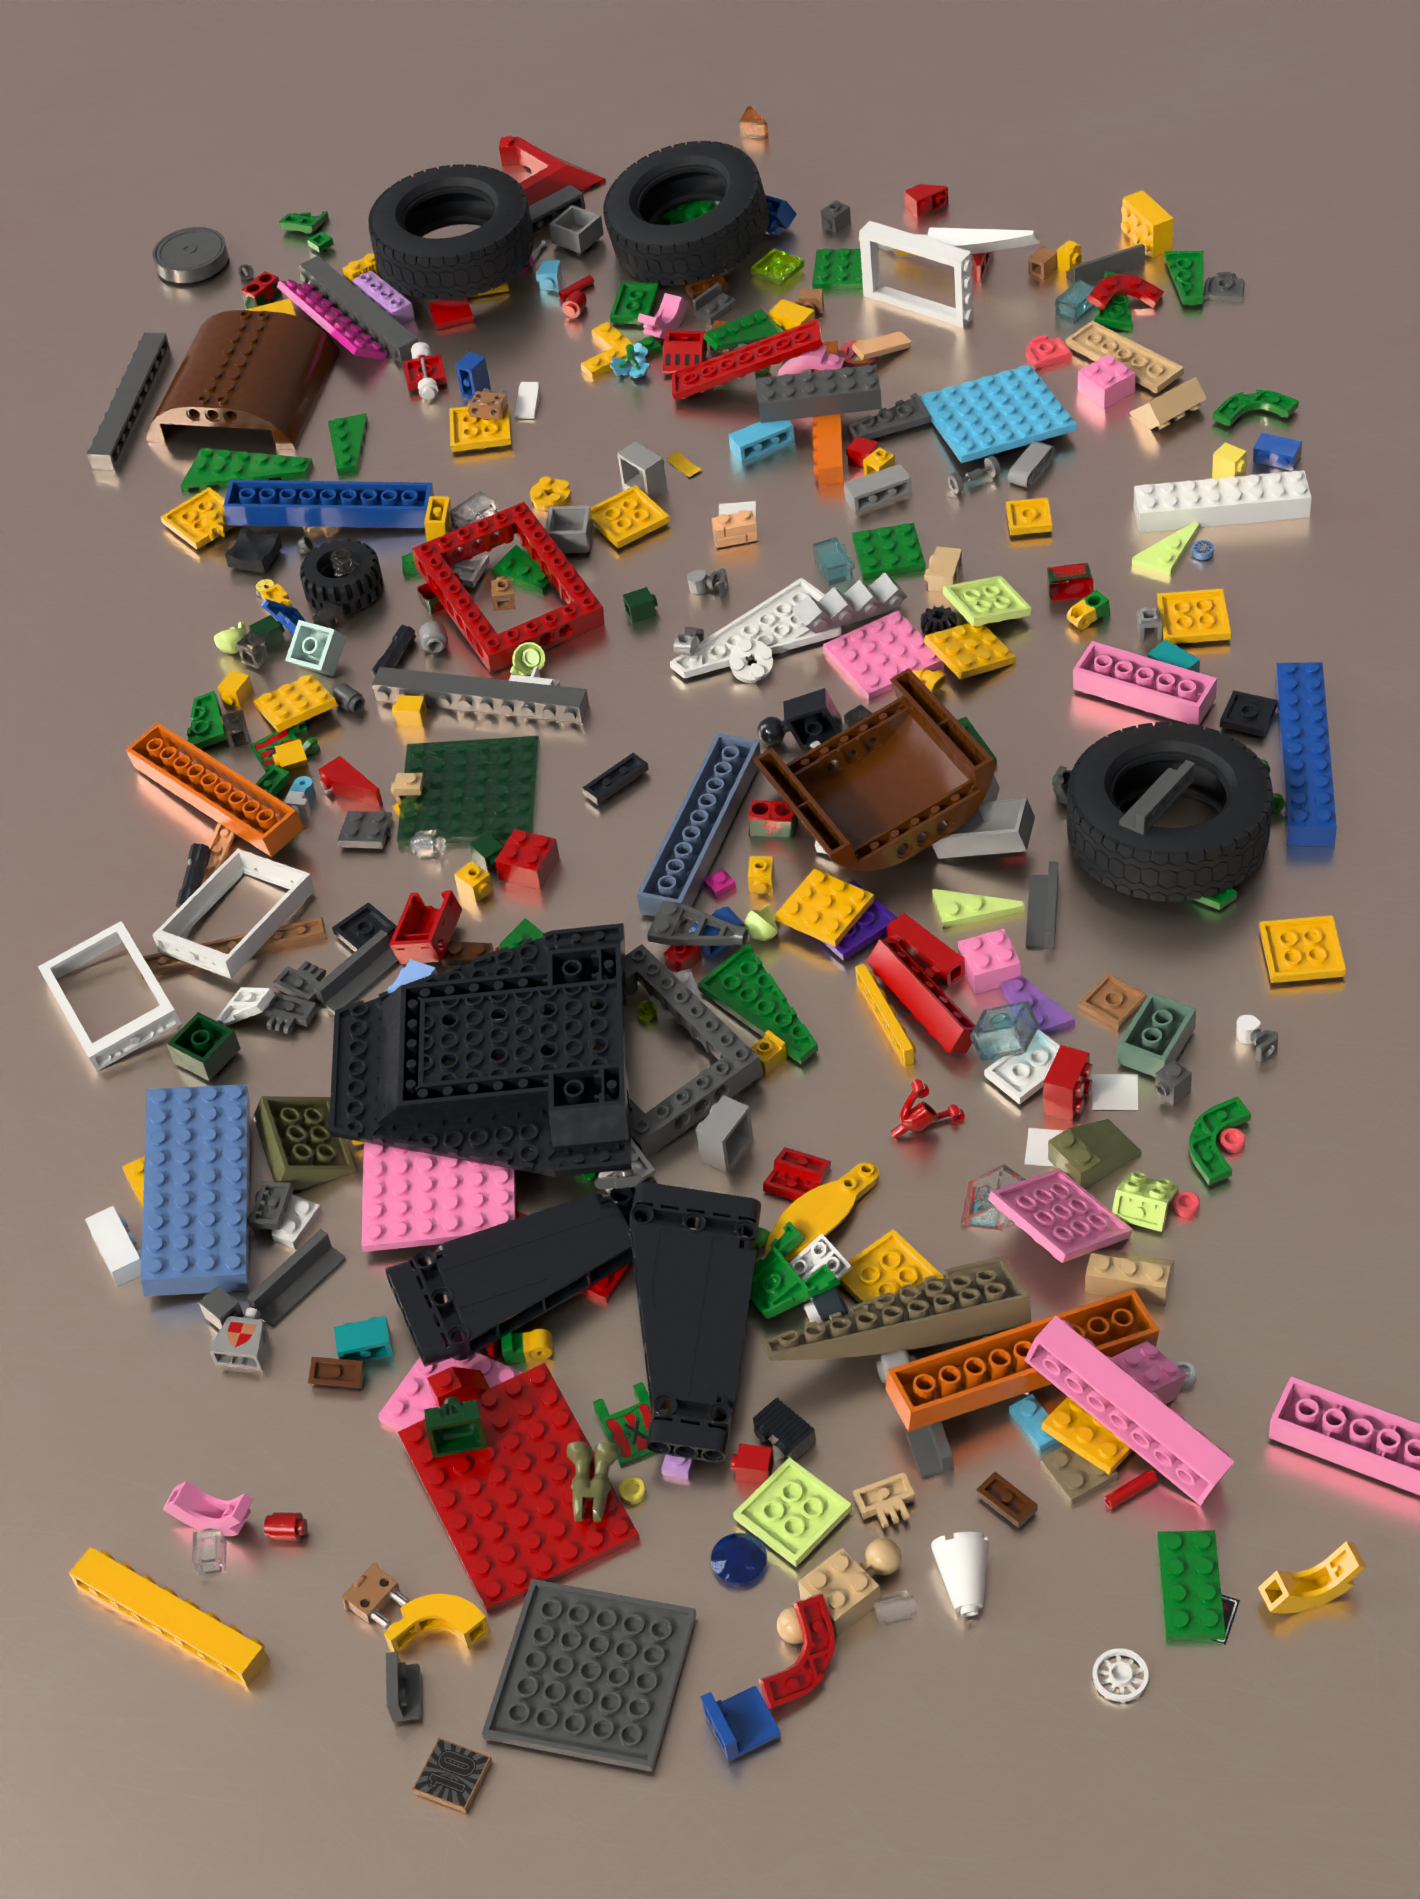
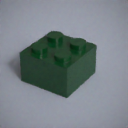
M199 1012L167 1043L173 1063L208 1081L241 1049L233 1029Z

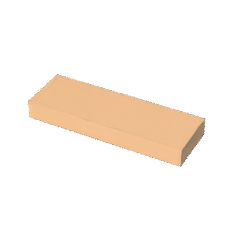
M901 331L853 343L852 350L862 360L910 348L912 342Z

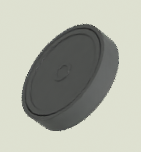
M190 227L172 232L162 238L153 249V260L158 274L165 280L175 283H192L207 279L218 273L226 265L229 257L222 234L206 227Z

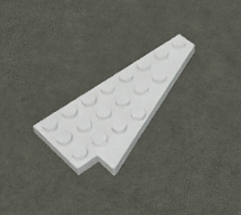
M800 578L698 643L693 656L680 655L670 661L671 669L685 679L729 667L730 653L733 647L742 639L758 640L772 650V654H782L790 649L842 635L841 628L837 627L815 634L803 624L793 611V608L808 594L817 601L825 596V594L803 578ZM750 657L746 658L745 660L750 661L754 660L755 658Z

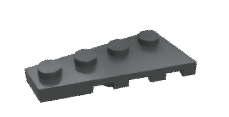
M917 393L910 395V399L906 401L900 400L895 403L894 407L888 410L886 408L879 410L878 414L874 417L869 415L848 425V433L852 440L855 437L870 440L931 422V415Z

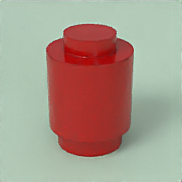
M581 291L572 292L562 305L563 312L569 317H578L586 306V295Z
M274 1512L265 1518V1536L274 1541H300L307 1532V1520L303 1518L301 1513Z

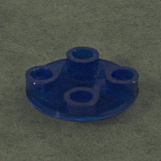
M733 1533L723 1537L716 1543L711 1553V1565L715 1574L722 1580L732 1583L735 1587H744L749 1581L757 1578L768 1562L767 1552L763 1543L755 1536L747 1533Z

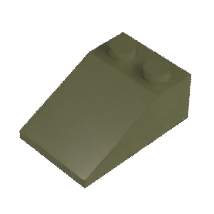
M1109 1119L1068 1128L1048 1141V1160L1084 1189H1087L1141 1154V1150Z

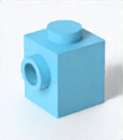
M541 260L540 268L536 271V281L540 284V290H559L562 279L560 260Z

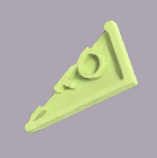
M1193 522L1132 558V565L1171 576L1198 532L1199 523Z
M938 889L932 890V897L943 929L1024 912L1023 901Z

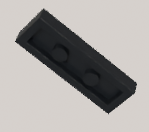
M632 753L582 787L583 794L599 805L649 770L648 763L635 753Z

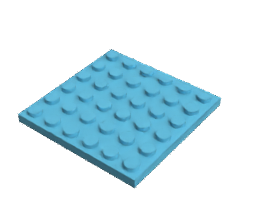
M1023 365L1017 369L1002 371L999 374L984 376L978 380L966 381L960 385L946 387L935 392H927L925 395L919 396L931 415V422L961 463L1077 430V423L1031 365Z

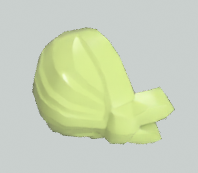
M239 622L238 628L231 627L216 634L213 639L217 648L227 654L241 652L246 642V624Z
M525 642L519 645L513 654V666L510 673L519 676H531L534 667H539V671H541L545 664V653L542 648L534 642Z
M769 904L765 905L762 911L751 909L745 919V927H748L749 936L755 940L766 942L775 937L779 932L774 922L777 912L769 913Z

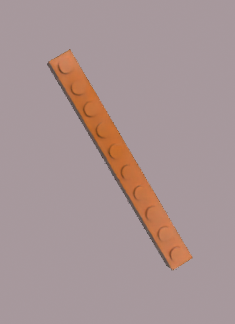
M838 340L823 342V345L827 346L826 352L839 356ZM811 369V372L820 371L817 369ZM841 414L812 417L814 476L819 477V485L844 483Z

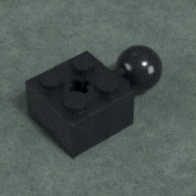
M825 688L783 701L784 721L777 717H766L759 723L757 728L759 739L767 745L780 743L784 739L785 734L791 731L801 750L809 748L810 744L814 741L823 743L843 731L842 717Z

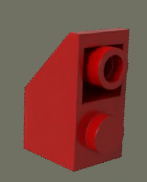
M919 184L904 191L905 207L916 217L949 204L947 186Z

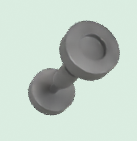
M994 456L985 458V468L973 470L963 478L956 472L949 474L947 480L950 489L955 494H958L964 490V481L974 480L982 476L984 472H988L993 478L1000 475L1001 469L997 459Z

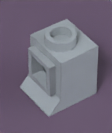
M1145 607L1141 610H1136V626L1139 641L1144 642V628L1154 627L1157 640H1162V621L1159 609Z

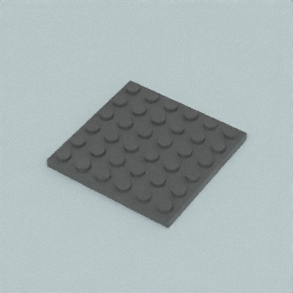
M531 1579L482 1731L483 1739L653 1772L695 1622L696 1609Z

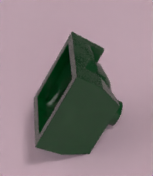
M449 1397L444 1400V1405H441V1407L424 1409L425 1429L433 1458L488 1448L477 1400L461 1403L458 1397Z

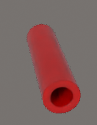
M588 275L559 291V297L565 300L572 292L581 291L594 284L593 277Z
M1152 1469L1146 1471L1104 1496L1106 1505L1113 1509L1158 1482L1157 1475Z

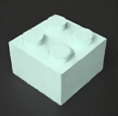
M298 620L285 661L297 667L333 677L347 636L334 629Z

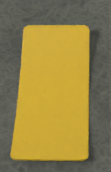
M679 451L666 457L675 468L689 477L702 470L686 459Z

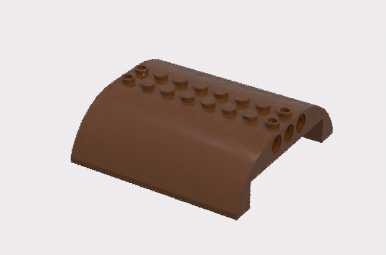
M231 310L213 315L200 326L147 430L146 440L166 442L174 425L262 429L272 431L276 449L295 450L338 357L339 348L320 328L295 315L249 310Z
M910 668L890 679L897 700L798 758L785 764L774 749L771 748L753 759L754 764L831 860L848 869L857 871L885 869L918 854L963 825L979 808L992 783L995 770L994 759Z

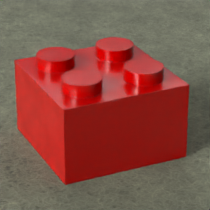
M514 829L495 860L499 880L541 890L560 858L557 841L554 838Z
M1060 1045L1043 1082L1044 1114L1073 1122L1076 1114L1081 1113L1084 1106L1083 1098L1085 1094L1089 1095L1093 1080L1090 1079L1093 1064H1090L1089 1052Z

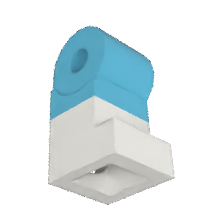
M307 776L295 779L284 800V803L297 811L300 819H309L311 815L309 803L316 796L312 779Z

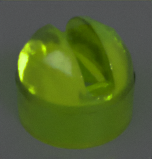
M651 1001L640 1002L637 1009L638 1018L641 1021H652L656 1016L657 1006Z

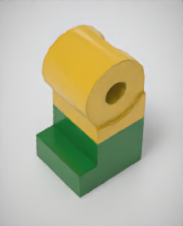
M1095 590L1070 608L1067 613V620L1079 630H1084L1091 622L1102 617L1105 619L1111 615L1109 599Z
M535 1329L531 1332L513 1334L510 1332L501 1338L502 1353L506 1365L547 1359L553 1353L552 1336L550 1331L545 1329Z

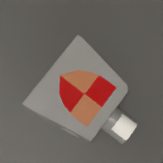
M247 1308L243 1317L230 1316L226 1319L209 1349L215 1365L263 1370L268 1332L264 1321L259 1320L260 1311L255 1308Z

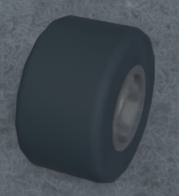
M837 1287L812 1297L822 1322L828 1321L831 1314L840 1312L843 1316L848 1315L850 1312Z

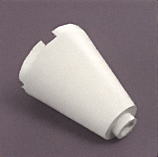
M980 1532L953 1533L954 1539L945 1541V1535L933 1540L931 1544L932 1552L954 1610L961 1612L962 1616L977 1615L978 1610L984 1606L989 1549L988 1537L984 1538V1534Z

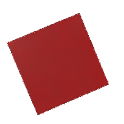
M464 295L465 298L453 299L451 297V300L429 302L437 329L474 321L466 295Z

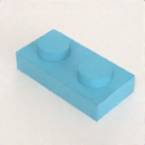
M1033 1394L1009 1406V1413L1039 1452L1059 1442L1041 1430L1042 1422L1049 1415Z

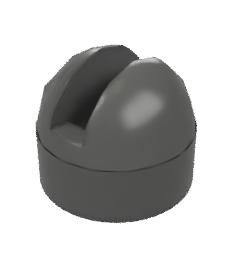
M243 264L239 267L238 274L242 279L247 280L252 278L254 270L250 265ZM243 267L245 268L248 276H245L242 270Z
M307 536L301 538L296 545L297 551L304 555L309 554L314 549L312 541Z

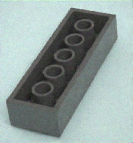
M877 365L845 367L842 369L791 375L785 374L756 379L761 423L882 409Z

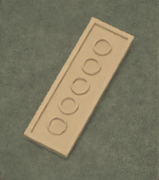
M1094 321L1089 322L1066 339L1067 347L1094 361L1108 354L1136 373V383L1155 393L1160 392L1184 374V367Z

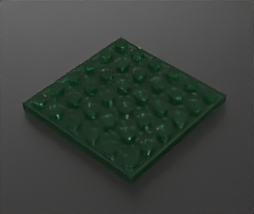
M539 736L407 744L404 773H423L424 784L421 795H404L401 797L397 834L398 846L472 842L487 832L495 840H508L514 829L534 833L540 749Z

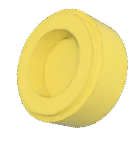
M630 1476L623 1479L619 1484L618 1492L623 1503L637 1505L646 1498V1485L641 1478Z

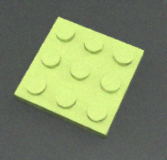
M1002 576L943 587L944 596L972 626H982L983 624L993 622L999 623L1004 620L1019 619L1031 615L1032 608Z
M789 1457L733 1513V1516L742 1526L797 1567L852 1511V1504Z

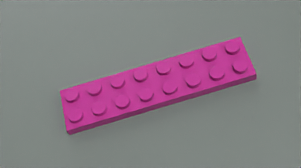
M279 280L277 288L353 355L385 360L387 353L381 348V345L371 340L372 337L361 331L362 328L354 325L350 318L342 314L341 310L333 307V303L324 299L323 294L313 290L311 284L305 282L298 284L293 280Z

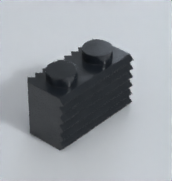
M775 1398L753 1417V1431L757 1438L762 1442L767 1440L771 1443L774 1451L781 1458L790 1457L796 1461L804 1452H807L808 1448H811L816 1443L815 1429L799 1417L798 1414H795L779 1398Z

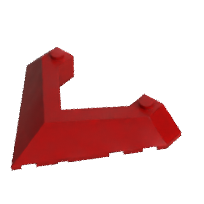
M506 136L500 138L499 151L502 166L520 165L523 168H530L531 172L534 173V175L519 183L524 189L529 206L569 185L584 193L591 189L590 186L606 182L605 178L551 155L520 137Z

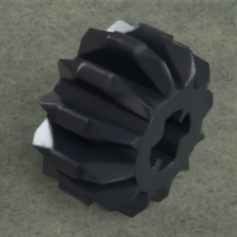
M934 605L933 609L926 608L925 613H922L920 618L922 633L926 635L957 626L955 612H952L951 607L944 608L943 605L941 607Z

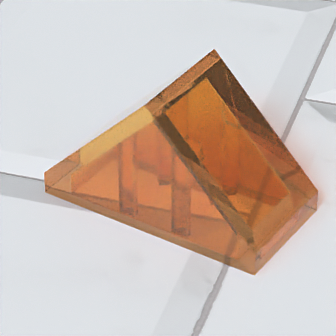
M748 106L739 121L741 137L767 139V122L751 106Z

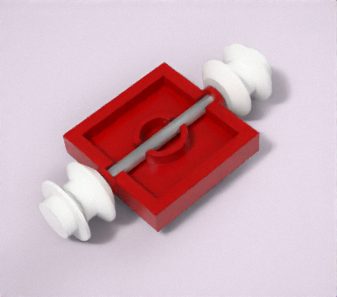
M418 342L411 348L412 360L403 361L408 390H419L420 397L430 400L437 396V386L447 383L441 354L431 356L429 345L424 342Z

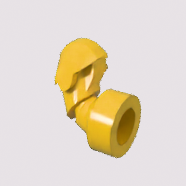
M924 668L912 671L922 682H925V686L932 693L939 691L947 680V676L940 670L930 671L926 669L925 671Z

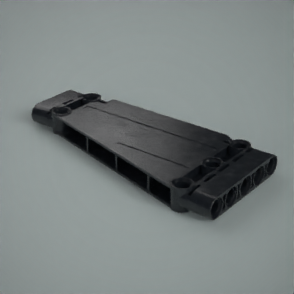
M656 1180L649 1181V1183L658 1184ZM635 1187L613 1188L610 1194L606 1196L595 1193L445 1242L437 1248L436 1252L421 1250L414 1255L412 1260L385 1268L389 1285L424 1367L451 1358L459 1361L466 1360L481 1349L633 1262L629 1222Z
M649 1182L638 1183L635 1187L632 1210L630 1212L629 1231L651 1409L646 1447L653 1453L709 1462H721L726 1458L757 1251L755 1248L761 1213V1203L757 1199ZM660 1410H667L669 1413H661ZM714 1418H720L724 1421H715Z

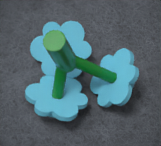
M639 342L635 345L628 344L626 346L627 354L625 359H619L618 357L611 359L610 367L617 376H627L629 372V375L633 378L642 377L646 374L647 369L650 368V364L645 363L648 349L642 347V344ZM628 361H631L632 367L627 364Z

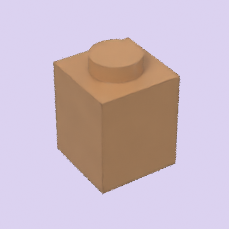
M1041 246L1028 257V273L1046 279L1057 269V251Z

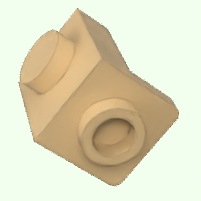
M396 773L395 782L391 783V794L395 796L396 803L401 802L404 795L422 794L424 784L423 773Z

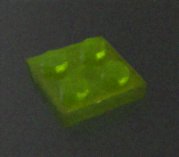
M773 248L751 267V274L782 286L804 267V260Z

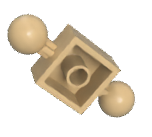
M876 1539L867 1547L865 1560L860 1564L843 1548L839 1549L798 1581L800 1598L805 1599L816 1594H823L832 1621L834 1634L838 1637L881 1603L879 1585L871 1577L875 1574L889 1575L898 1569L901 1563V1551L898 1545L890 1539ZM791 1606L784 1609L778 1616L777 1631L784 1641L791 1644H799L803 1642L802 1630L795 1608Z

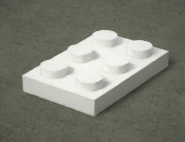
M1038 1029L984 1070L985 1077L1017 1103L1021 1104L1043 1087V1082L1060 1045Z

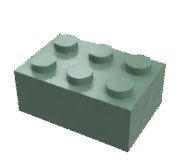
M1150 992L1118 1043V1063L1155 1077L1157 1071L1174 1059L1176 1061L1195 1029L1196 1008Z

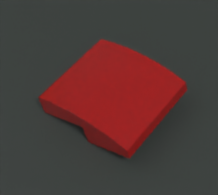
M784 1147L774 1160V1169L763 1182V1191L795 1201L808 1191L823 1184L831 1166V1161Z

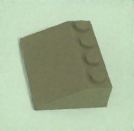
M261 1096L253 1118L274 1182L291 1183L294 1190H302L355 1173L356 1168L346 1139L332 1137L329 1132L331 1097Z

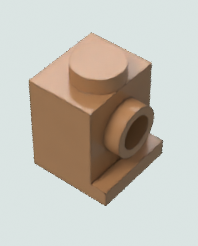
M800 289L799 297L795 298V303L813 309L815 314H819V317H821L824 311L823 289Z
M500 576L496 580H491L494 611L515 609L512 578L507 579L504 576ZM500 598H510V600L497 602V599Z

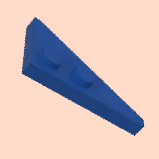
M264 599L261 604L292 635H294L298 620L306 622L296 608L268 599Z

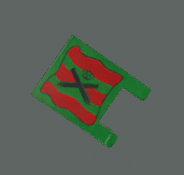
M305 721L279 733L276 731L250 744L265 772L275 765L272 756L276 754L275 746L298 740L294 733H303L307 730ZM315 737L309 738L302 745L305 755L315 754L320 751V746L317 744L318 741Z
M642 1382L633 1385L634 1395L638 1404L609 1415L603 1399L593 1402L594 1411L609 1442L619 1447L617 1460L620 1467L653 1453L646 1447L651 1409L649 1396Z

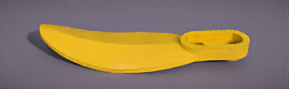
M869 1162L859 1163L839 1180L818 1186L795 1200L782 1213L774 1225L766 1243L765 1257L771 1250L770 1244L774 1239L779 1240L785 1232L783 1228L789 1221L805 1240L784 1256L788 1263L819 1235L823 1234L826 1237L847 1217L855 1201L878 1183L879 1169L877 1166Z

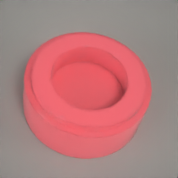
M1228 1128L1221 1132L1219 1146L1226 1153L1237 1154L1245 1148L1246 1137L1241 1130Z
M1180 1192L1174 1197L1173 1209L1181 1217H1193L1199 1212L1200 1199L1193 1192Z

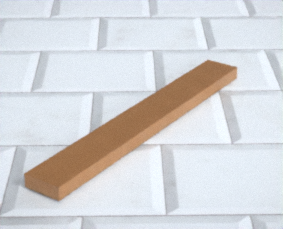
M323 917L281 926L254 955L327 939ZM247 934L206 942L201 945L229 954ZM163 953L143 956L155 977L198 968V966Z

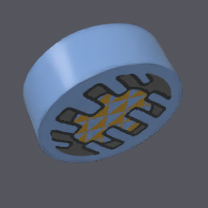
M1199 540L1192 545V555L1198 560L1210 559L1214 554V545L1207 540Z

